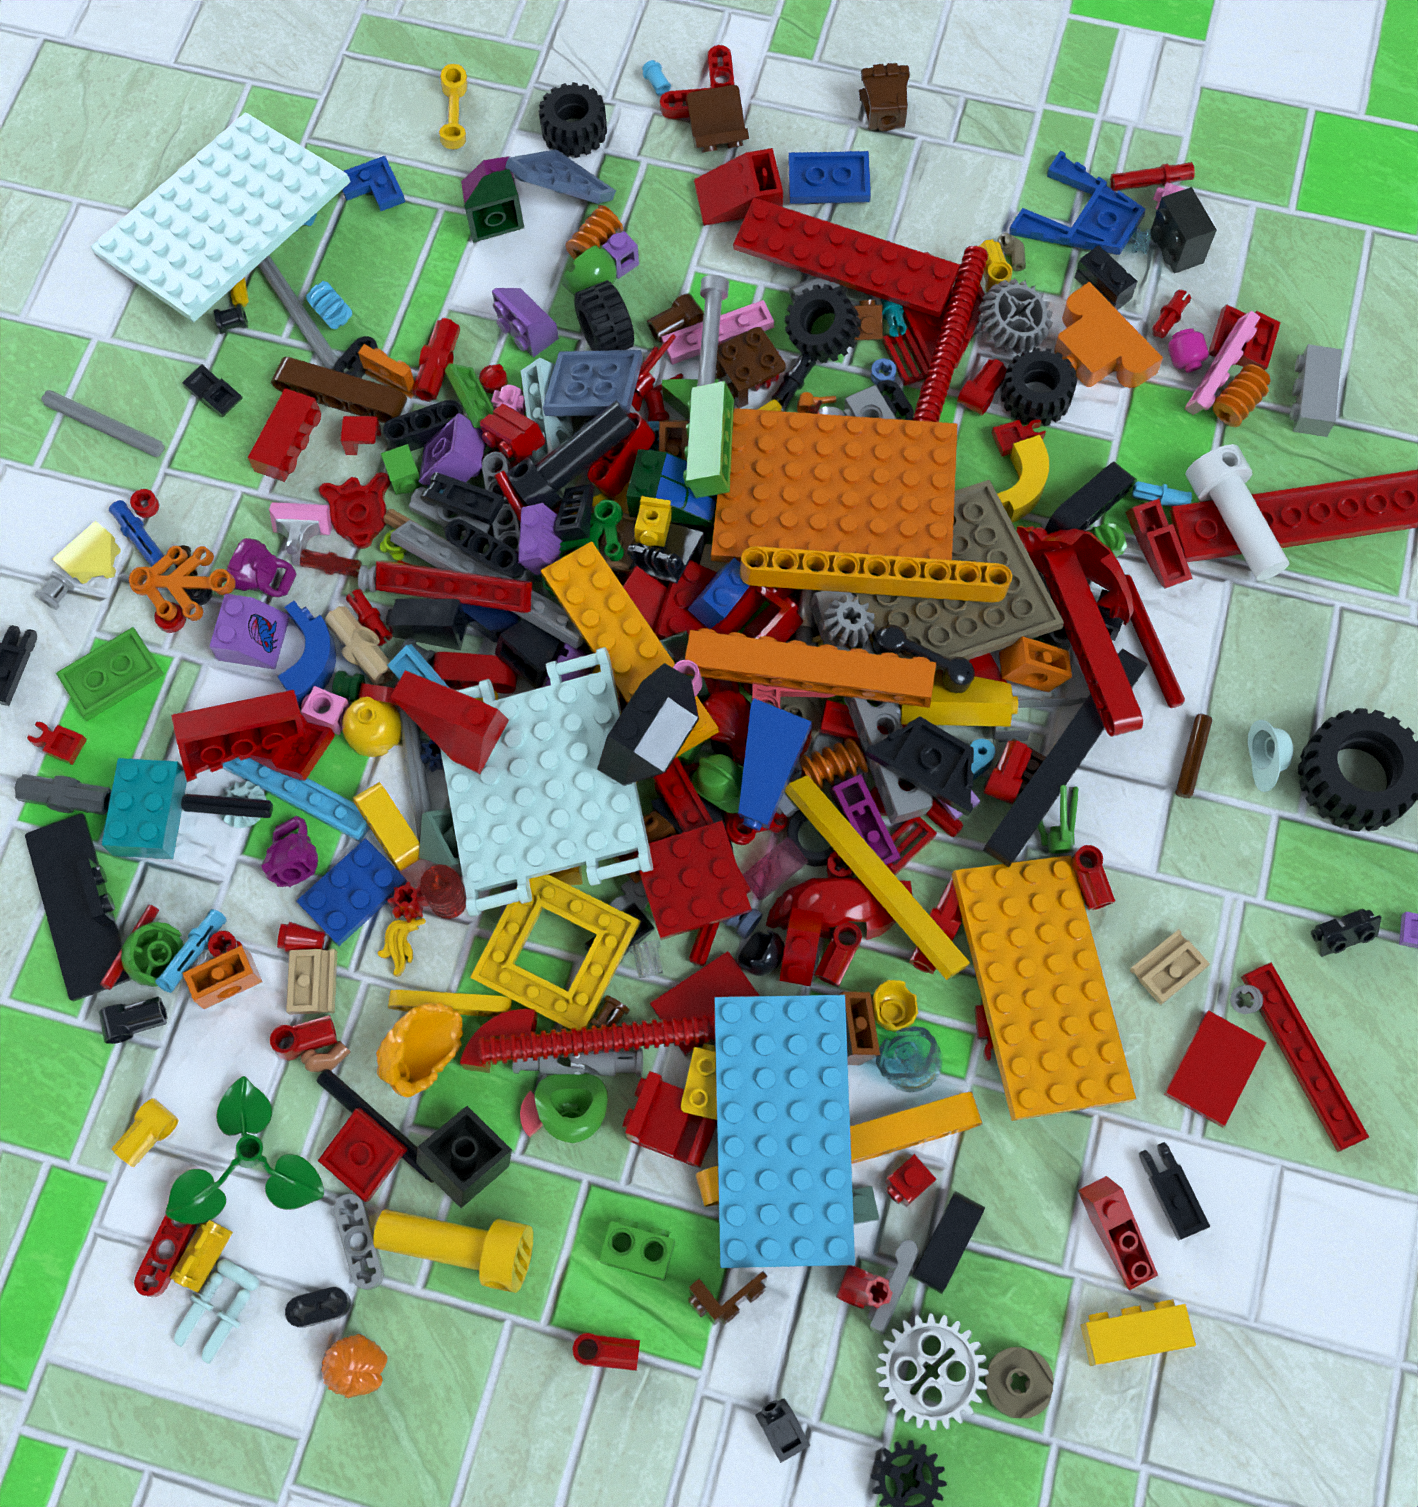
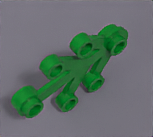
M612 500L600 501L595 506L594 513L591 514L592 527L590 529V537L561 542L560 545L562 547L559 549L561 551L559 556L562 558L564 552L577 550L591 541L599 551L598 539L605 531L607 544L604 548V553L609 560L619 561L624 556V549L618 542L616 525L623 516L621 506ZM618 548L614 554H611L613 549ZM543 578V587L550 595L555 596Z

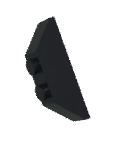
M666 663L644 679L607 735L597 770L623 786L664 774L699 720L692 679Z

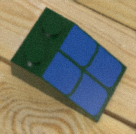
M638 449L626 494L629 517L637 518L641 505V496L670 500L671 522L714 528L717 495L696 498L690 487H686L683 478V472L687 470L686 460L668 452Z

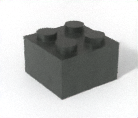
M1190 187L1161 197L1153 225L1150 229V235L1153 242L1157 243L1161 249L1165 263L1170 265L1175 274L1205 262L1217 229L1193 188Z
M466 1106L418 1146L416 1164L462 1208L509 1167L512 1149Z

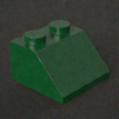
M510 170L496 171L483 176L464 204L473 243L524 229L519 195Z

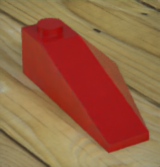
M406 670L390 696L453 762L478 774H481L509 721L497 708Z

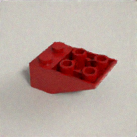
M773 148L746 152L694 179L704 226L744 219L753 198L783 207V189Z

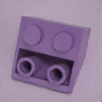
M495 288L492 290L493 308L498 317L496 323L503 333H509L514 338V342L521 351L526 350L534 358L559 339L556 323L521 288Z

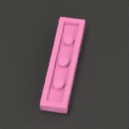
M762 300L721 315L718 345L754 327H761L764 331L774 328V320L765 301ZM703 322L661 337L662 344H664L672 334L676 336L675 340L666 350L672 365L700 355Z
M1250 311L1238 319L1184 408L1186 411L1194 415L1203 409L1206 411L1212 406L1216 400L1214 393L1218 387H1222L1230 376V373H1228L1229 368L1239 361L1244 352L1241 348L1245 342L1247 343L1252 339L1257 331L1255 325L1260 316Z

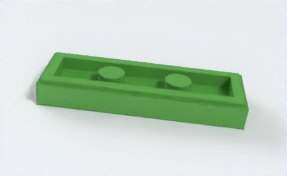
M449 363L445 372L473 427L481 429L480 421L487 415H492L494 408L473 368Z

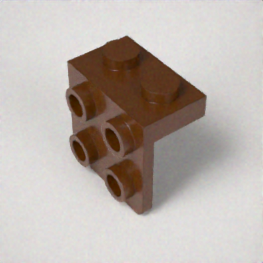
M737 85L695 91L687 95L694 148L701 147V151L704 153L716 151L718 144L727 143L728 148L744 146L743 140L749 139L748 128H745L740 90Z
M754 327L718 345L715 379L726 382L734 398V403L738 408L748 405V389L784 372L786 369L784 360L761 327Z
M762 1271L722 1306L703 1282L698 1279L689 1286L691 1296L688 1298V1302L701 1318L706 1314L714 1325L720 1321L726 1325L740 1313L738 1306L747 1299L752 1303L766 1291L764 1283L767 1281L768 1276Z

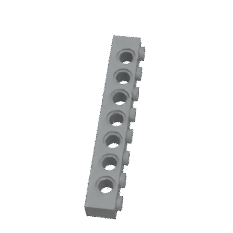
M836 591L815 593L809 606L823 644L833 645L838 650L850 651L846 647L847 642L839 647V639L829 640L828 635L831 631L823 630V623L826 621L823 619V614L834 599L840 601L841 597L846 594L848 599L852 601L856 595L850 592ZM869 635L865 643L861 644L858 642L856 648L866 650L869 654L879 655L872 648ZM843 696L864 753L869 746L877 744L888 736L880 733L877 726L885 727L889 734L903 728L900 721L901 712L897 703L876 701L878 707H874L866 699ZM866 757L891 825L923 816L933 806L932 795ZM898 781L905 782L909 786L910 791L902 790L898 785Z

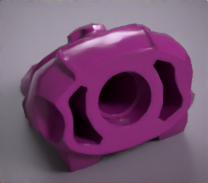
M244 538L238 543L227 566V572L235 578L234 589L242 591L259 590L269 596L278 598L288 594L297 575L290 563L272 555L264 543L251 538ZM277 568H284L286 571L277 590L270 586V583L275 577Z
M294 816L275 827L272 845L267 849L266 857L261 864L266 878L274 882L277 887H291L308 879L315 874L318 866V854L316 847L311 843V839L307 835V824L304 819L298 816ZM298 829L297 834L291 833V834H289L288 836H286L285 838H283V839L280 840L281 837H283V836H285L286 834H288V833H290V832H292V831Z

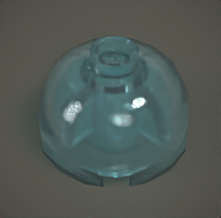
M917 1026L906 1027L896 1031L898 1036L891 1041L886 1038L879 1048L880 1055L876 1057V1065L883 1078L891 1086L903 1092L914 1093L930 1087L938 1079L942 1071L943 1055L937 1040L927 1029Z

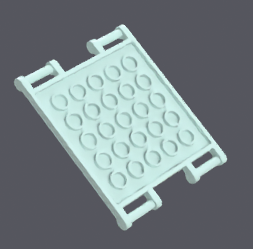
M606 647L596 649V653L568 661L546 663L547 673L551 682L550 686L495 700L494 689L490 679L480 681L479 685L458 690V692L473 698L483 696L484 703L497 708L509 719L481 774L453 762L441 749L467 898L466 908L470 917L480 915L483 910L518 901L522 904L531 902L532 893L529 879L581 865H587V877L591 886L601 884L604 879L639 870H642L644 873L653 870L636 782L623 786L597 770L607 735L621 715L610 656ZM600 665L601 672L562 682L561 675ZM636 851L639 853V858L599 868L598 861ZM517 882V889L479 899L478 892Z

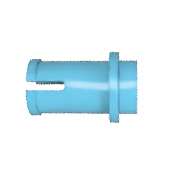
M655 60L645 63L642 68L643 77L650 81L656 94L662 96L665 92L670 91L671 84L661 71V64Z

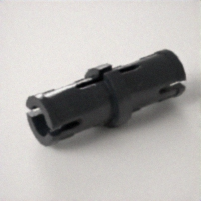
M801 353L792 369L784 374V381L771 397L772 400L779 399L778 402L782 408H786L796 391L802 389L805 378L816 365L814 359L808 362L811 356L806 353Z

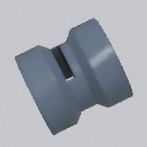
M754 908L752 912L720 922L726 926L734 927L737 934L746 939L757 927L763 914Z

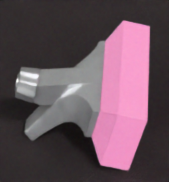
M272 502L269 512L273 533H281L287 538L285 550L288 554L292 555V564L302 566L306 544L309 539L316 535H330L332 531L329 505Z

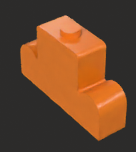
M1090 282L1068 297L1062 316V321L1067 328L1058 334L1054 353H1061L1063 360L1068 359L1071 362L1070 368H1075V376L1086 387H1092L1114 371L1117 372L1116 376L1119 383L1128 388L1140 386L1158 373L1163 357Z

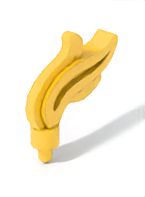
M414 917L410 923L407 920H396L389 924L386 930L385 945L383 950L378 951V956L383 959L392 956L395 965L393 973L395 977L401 976L404 972L406 956L409 963L413 961V949L407 941V937L410 932L418 930V926L425 924L426 920L424 918L416 920Z

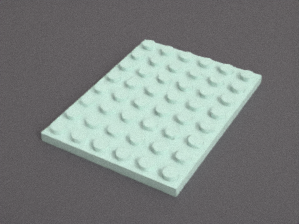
M245 112L90 247L97 256L194 323L351 181L347 173Z

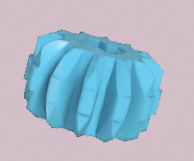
M322 281L310 289L311 291L306 295L307 301L330 328L338 329L348 322V319L352 316V310L328 282Z

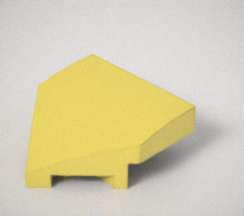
M94 521L52 560L72 578L76 577L82 584H85L91 578L104 575L106 579L115 577L116 569L113 567L115 557L121 552V549L115 543L114 536L98 522Z

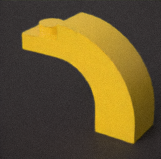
M1040 435L1013 444L1010 459L1018 474L1019 481L1012 488L997 493L1012 523L1022 519L1035 508L1045 488L1049 473V456Z

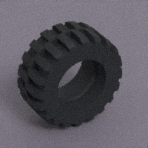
M1356 708L1353 713L1346 710L1338 713L1336 717H1330L1310 738L1300 755L1302 761L1298 764V774L1303 777L1299 784L1301 790L1307 791L1309 794L1305 798L1309 805L1313 806L1315 804L1320 809L1317 814L1323 819L1328 816L1333 819V825L1341 828L1346 824L1349 825V830L1359 832L1363 827L1367 831H1375L1381 826L1387 827L1393 824L1418 800V741H1415L1412 737L1415 733L1409 727L1403 728L1399 724L1401 720L1392 716L1390 719L1384 717L1385 713L1379 710L1368 713L1366 708ZM1344 749H1357L1376 758L1386 774V790L1370 792L1352 785L1343 776L1339 768L1338 752Z

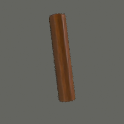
M1197 714L1193 723L1175 791L1177 796L1185 799H1190L1194 793L1212 724V717L1209 715Z

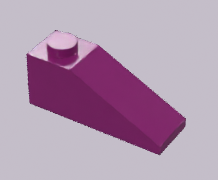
M861 774L829 789L839 812L885 865L901 858Z

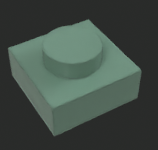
M873 1187L853 1189L854 1225L878 1221L879 1214Z

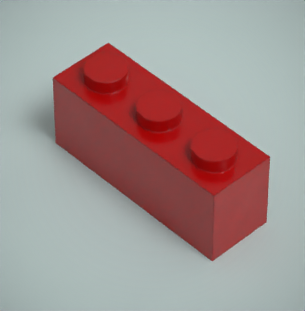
M286 388L283 390L248 456L254 472L283 482L286 481L289 474L294 472L298 456L302 450L306 449L313 428L317 427L321 420V411L315 398Z

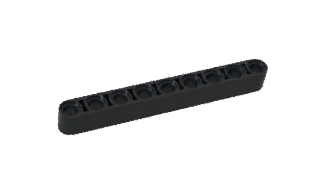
M1122 648L1118 653V657L1130 686L1133 688L1148 664ZM1091 693L983 848L985 853L1008 868L1017 858L1060 795V787L1067 785L1105 729Z

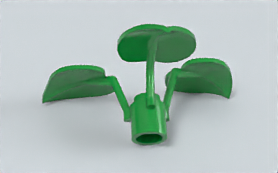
M242 1076L228 1088L218 1105L216 1114L218 1127L223 1134L235 1136L241 1133L242 1138L236 1144L235 1159L231 1161L229 1167L215 1183L213 1176L206 1170L192 1169L181 1174L174 1182L170 1191L165 1211L168 1218L182 1224H202L216 1218L223 1211L227 1200L219 1187L238 1165L243 1168H252L259 1163L268 1174L272 1175L265 1184V1193L268 1200L279 1209H299L323 1198L324 1186L316 1169L306 1159L293 1154L283 1155L277 1160L274 1170L268 1164L267 1158L262 1156V1141L257 1136L250 1134H258L268 1126L272 1117V1107L265 1094L256 1088L247 1077Z

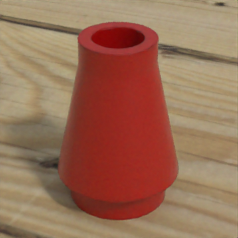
M289 922V924L281 923L277 948L285 949V952L290 950H323L325 932L293 922Z

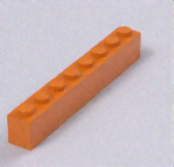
M707 628L699 629V631L690 630L685 660H690L697 664L701 677L927 708H930L936 669V662H930L925 657L906 659L899 658L894 653L876 655L869 654L868 651L858 648L851 649L850 651L838 650L833 645L808 646L805 642L797 640L785 643L778 642L776 639L767 636L759 637V639L747 638L742 633L717 634L714 630Z

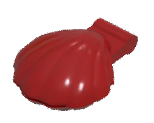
M729 690L715 692L703 702V706L719 730L710 739L726 744L735 762L742 766L745 760L751 703L738 692Z

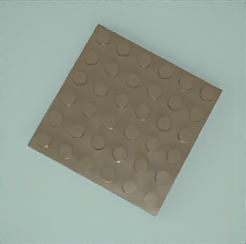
M990 480L955 491L952 560L999 563L1007 566L1012 572V581L1006 597L1002 601L992 603L852 593L858 596L860 605L869 603V608L866 612L875 613V618L871 622L874 624V630L871 633L873 639L881 627L897 625L905 631L907 639L949 659L963 657L970 660L1011 646L1022 636L1032 639L1062 629L1064 624ZM870 573V574H872V575H874V576H880V575L875 574V573ZM904 650L897 654L899 658L912 659L916 657Z

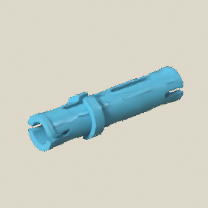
M211 909L198 928H193L190 931L187 942L175 955L163 973L155 980L162 990L169 993L174 991L177 984L183 978L182 973L192 967L203 950L208 949V942L211 936L217 933L227 922L226 917L221 912Z

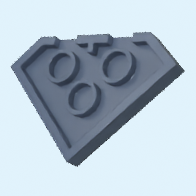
M556 149L509 157L505 166L506 169L514 173V177L519 181L548 188L558 193L571 195L595 204L613 200L616 190Z

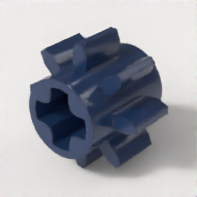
M430 740L427 744L422 743V748L426 752V754L420 756L422 762L429 763V769L432 773L436 769L444 771L440 747L433 740Z

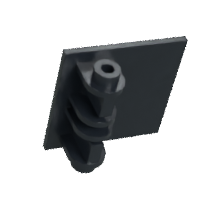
M670 523L664 547L656 545L646 546L641 543L629 545L627 554L633 560L629 569L632 570L638 566L652 577L677 584L704 533Z

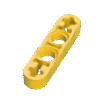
M391 990L388 1002L389 1009L408 1012L417 1007V1005H423L424 1003L432 1002L437 1004L441 1002L443 1005L453 1007V1010L458 1011L460 1015L495 1017L511 1011L512 999L504 996L414 990Z

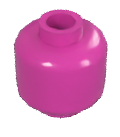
M1194 328L1185 329L1173 334L1172 340L1168 344V351L1173 366L1177 369H1185L1186 373L1201 369L1202 362L1209 356L1204 335L1201 332L1194 331Z

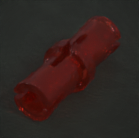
M303 549L301 554L305 555V558L300 557L301 567L323 570L328 575L338 573L358 578L359 572H357V569L360 570L362 566L361 560L340 557L334 552L325 554Z

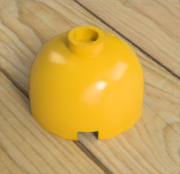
M361 697L352 702L345 710L342 719L343 736L349 746L359 755L367 757L383 756L388 753L389 749L394 745L397 746L401 741L400 714L393 704L376 701L371 697Z

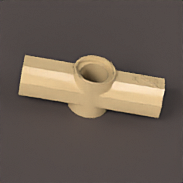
M338 606L335 610L330 611L325 618L326 625L344 646L341 650L344 658L352 664L360 666L374 685L383 686L386 682L392 680L395 674L387 666L390 660L377 646L380 642L378 636L369 628L361 626L346 606Z

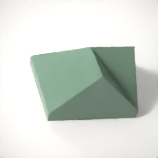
M451 808L425 812L421 820L419 858L448 867L454 878L457 879L463 875Z

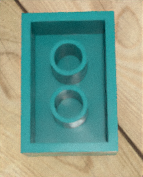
M118 758L102 839V846L113 856L174 859L182 813L181 802L187 785L184 768L178 761Z

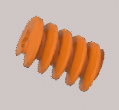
M598 205V209H595L592 215L585 220V224H582L578 232L572 235V239L566 242L565 247L570 256L575 260L592 246L596 245L600 249V245H604L613 234L623 231V225L608 207Z
M1248 364L1244 366L1240 373L1235 376L1234 380L1228 384L1227 388L1223 389L1221 394L1215 398L1216 400L1212 405L1215 415L1226 425L1235 428L1239 427L1242 420L1248 417L1249 412H1252L1255 406L1261 402L1262 397L1268 394V385L1271 382L1269 374L1256 365Z
M850 738L845 740L844 746L839 742L835 743L833 751L829 747H824L822 749V756L818 751H813L811 753V760L806 755H802L799 760L801 777L808 775L820 790L823 789V779H826L832 786L834 785V775H837L843 782L846 780L845 771H849L855 777L857 776L856 767H860L864 773H867L868 770L862 751Z

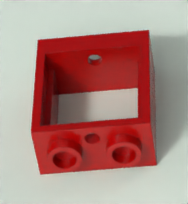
M750 585L728 615L713 626L711 630H714L717 634L725 635L738 632L765 601L778 609L779 612L755 639L767 636L776 639L778 642H786L804 621L797 613L799 607L791 599L785 597L782 600L779 597L780 594L773 587Z

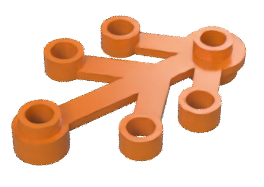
M172 546L167 551V554L151 568L137 567L130 573L129 583L131 589L138 595H147L155 605L157 615L164 620H171L176 616L177 608L174 604L165 600L157 589L168 588L183 608V615L191 621H198L203 616V608L192 601L183 588L212 589L219 595L230 594L235 588V578L224 569L213 571L209 577L187 576L199 565L208 566L212 563L214 555L205 546L196 548L193 555L188 559L187 552L180 546ZM180 552L179 557L174 559L175 555ZM206 553L205 558L200 560L202 554ZM172 564L179 566L171 574L161 575ZM169 607V611L164 614V610ZM196 607L194 614L190 615L191 610Z

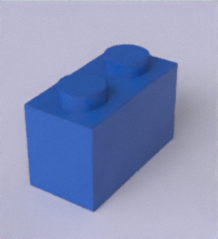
M735 558L718 570L687 609L708 629H711L728 615L750 586L740 578L741 563Z

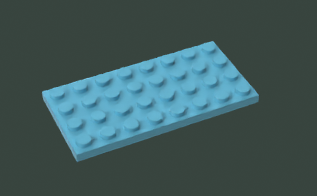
M845 995L715 997L720 1268L855 1265Z

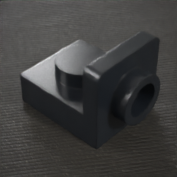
M785 1398L767 1403L755 1415L780 1463L811 1446Z

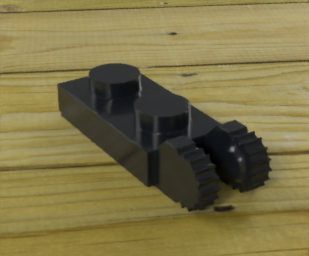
M10 625L0 643L1 705L9 706L31 655L30 652L35 647L37 640L35 630L27 629L19 647H17L20 629L18 626Z
M1162 1142L1157 1146L1159 1156L1168 1168V1170L1159 1173L1151 1154L1147 1150L1139 1152L1141 1163L1149 1176L1148 1180L1177 1240H1182L1210 1228V1224L1181 1165L1177 1164L1167 1143Z

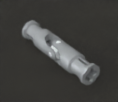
M639 1048L636 1051L619 1050V1052H614L613 1049L609 1050V1053H604L603 1050L599 1051V1054L594 1055V1052H589L586 1056H584V1053H578L576 1057L570 1054L571 1067H565L558 1063L563 1055H558L556 1059L553 1056H548L547 1060H544L543 1057H538L537 1061H533V1058H528L527 1062H523V1059H517L518 1062L513 1063V1073L519 1074L520 1070L540 1071L541 1074L552 1075L590 1073L598 1076H615L616 1073H636L637 1077H642L643 1048Z

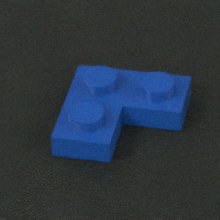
M386 156L343 171L347 173L351 181L342 189L346 201L372 191L380 211L406 202Z

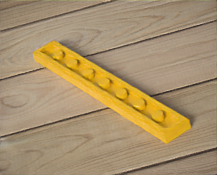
M806 775L787 785L785 793L941 975L948 980L964 970L970 964L968 959L813 780Z

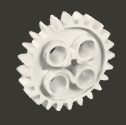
M932 1313L929 1314L927 1323H923L919 1315H915L916 1326L913 1327L905 1320L902 1321L905 1331L901 1334L899 1331L892 1329L891 1331L896 1338L895 1342L886 1340L883 1342L890 1350L889 1353L878 1354V1357L886 1362V1366L876 1369V1372L886 1375V1379L878 1383V1386L880 1388H889L890 1390L883 1399L886 1402L896 1400L892 1411L896 1414L904 1409L906 1412L903 1421L906 1423L914 1416L917 1417L916 1424L917 1428L920 1429L923 1427L925 1420L929 1421L932 1431H936L938 1421H942L944 1427L950 1429V1418L952 1417L962 1424L961 1412L963 1410L971 1415L974 1414L973 1409L969 1405L971 1401L982 1403L976 1391L987 1390V1386L979 1381V1377L989 1375V1371L979 1368L978 1365L986 1361L987 1358L985 1355L975 1354L981 1346L980 1342L969 1344L968 1341L971 1338L972 1332L967 1330L960 1334L961 1323L959 1321H956L951 1328L948 1327V1317L945 1315L939 1324L936 1323ZM930 1337L938 1338L941 1341V1350L934 1356L926 1355L923 1350L924 1342ZM949 1349H954L955 1353L938 1368L937 1371L940 1377L937 1380L932 1377L928 1378L915 1395H911L910 1390L927 1375L926 1365L936 1366ZM905 1362H913L917 1366V1375L910 1381H904L900 1377V1367ZM953 1363H962L966 1367V1376L959 1382L951 1381L948 1377V1368ZM932 1387L940 1389L942 1393V1401L936 1407H928L924 1402L926 1390Z

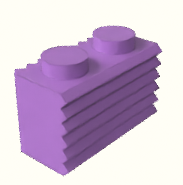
M543 503L522 507L518 563H521L524 568H528L527 570H531L534 575H541L540 570L561 558L559 556L561 553L559 549L562 547L560 545L562 541L554 533L557 514Z

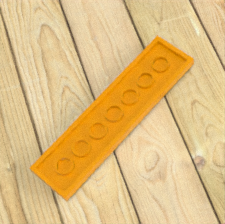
M592 541L540 570L542 577L591 651L596 653V649L607 648L616 689L626 704H628L641 682L661 665L666 663L673 668L675 665L674 661ZM697 696L695 699L699 720L676 757L719 732L718 726Z

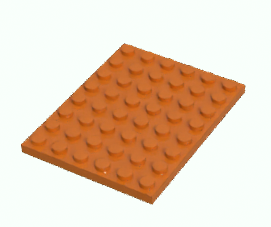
M734 408L730 492L717 495L711 561L729 562L735 558L741 563V556L744 550L753 546L952 560L958 424Z

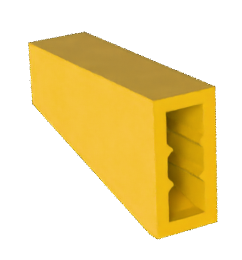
M943 670L935 671L930 708L899 704L901 724H908L921 716L934 725L1011 727L1012 714L1018 713V696H1013L1010 683L974 676V680L965 692L954 693L948 690L943 683Z

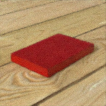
M727 951L652 1001L650 1006L662 1022L663 1018L671 1021L673 1017H676L677 1020H681L683 1016L691 1019L693 1015L701 1018L703 1014L711 1017V1014L715 1013V997H754L760 995L730 952ZM704 1040L699 1041V1044H694V1041H691L689 1045H684V1042H681L678 1047L683 1055L687 1057L693 1053L694 1047L700 1048L706 1043H704Z
M1208 1010L1164 1095L1223 1128L1267 1042Z

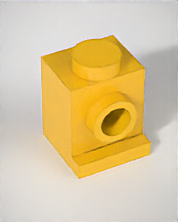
M641 496V505L634 528L635 542L646 546L656 545L664 547L671 522V501Z

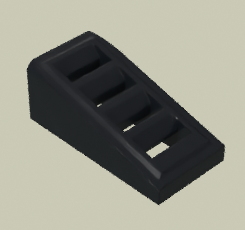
M592 484L565 488L554 533L562 542L590 537L594 492ZM582 495V497L573 498V496ZM580 503L579 506L572 507L573 504Z

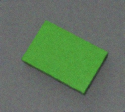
M132 627L58 671L56 675L82 717L89 721L160 678L164 673L136 629Z

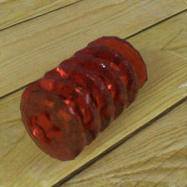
M447 865L432 866L424 872L420 882L421 892L436 916L442 919H452L462 914L466 909L467 898L465 887L457 872Z

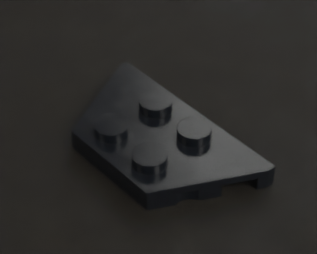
M921 716L909 722L904 728L889 734L887 738L877 744H872L865 751L864 755L962 814L968 816L972 812L971 787L973 786V772L971 765L974 762V748Z

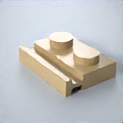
M1179 929L1130 969V972L1138 977L1139 982L1160 1006L1210 965L1193 944L1181 935L1182 932Z
M336 949L289 951L286 1012L289 1015L335 1013L338 953Z

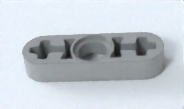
M345 1194L336 1201L334 1214L351 1278L357 1287L364 1290H373L382 1283L384 1269L379 1251L373 1244L374 1233L367 1207L360 1197L354 1194ZM349 1201L355 1206L358 1205V1209L354 1211V1217L357 1223L363 1221V1226H353L351 1218L343 1214L342 1211L347 1209ZM346 1226H353L346 1231ZM358 1232L365 1233L368 1238V1244L362 1251H354L350 1246L352 1236ZM372 1252L373 1257L366 1258V1262L369 1268L376 1269V1274L371 1276L372 1281L368 1283L367 1280L360 1279V1274L364 1273L363 1262L357 1261L355 1263L354 1258H363Z

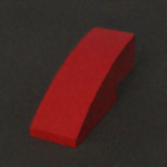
M1158 498L1125 511L1136 540L1163 588L1166 589L1193 579L1174 525L1168 524L1160 499Z

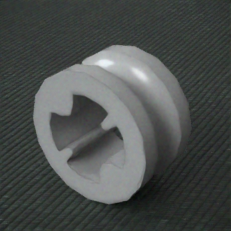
M365 565L360 567L358 587L362 591L369 589L370 592L377 591L375 590L376 566H372L371 569H368Z
M1243 985L1233 990L1230 1002L1238 1013L1250 1014L1257 1012L1261 1008L1263 996L1255 986ZM1241 993H1251L1254 999H1250V1001H1254L1252 1007L1250 1005H1241L1240 1000H1243V998H1239Z

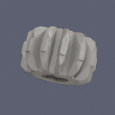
M846 594L841 597L840 601L834 599L823 614V619L826 620L823 623V630L831 631L828 635L829 640L839 639V647L843 646L845 642L849 644L851 649L856 647L858 642L863 644L867 641L868 635L874 630V624L871 622L875 618V613L866 612L869 608V603L860 605L858 603V596L854 597L852 601L848 599Z

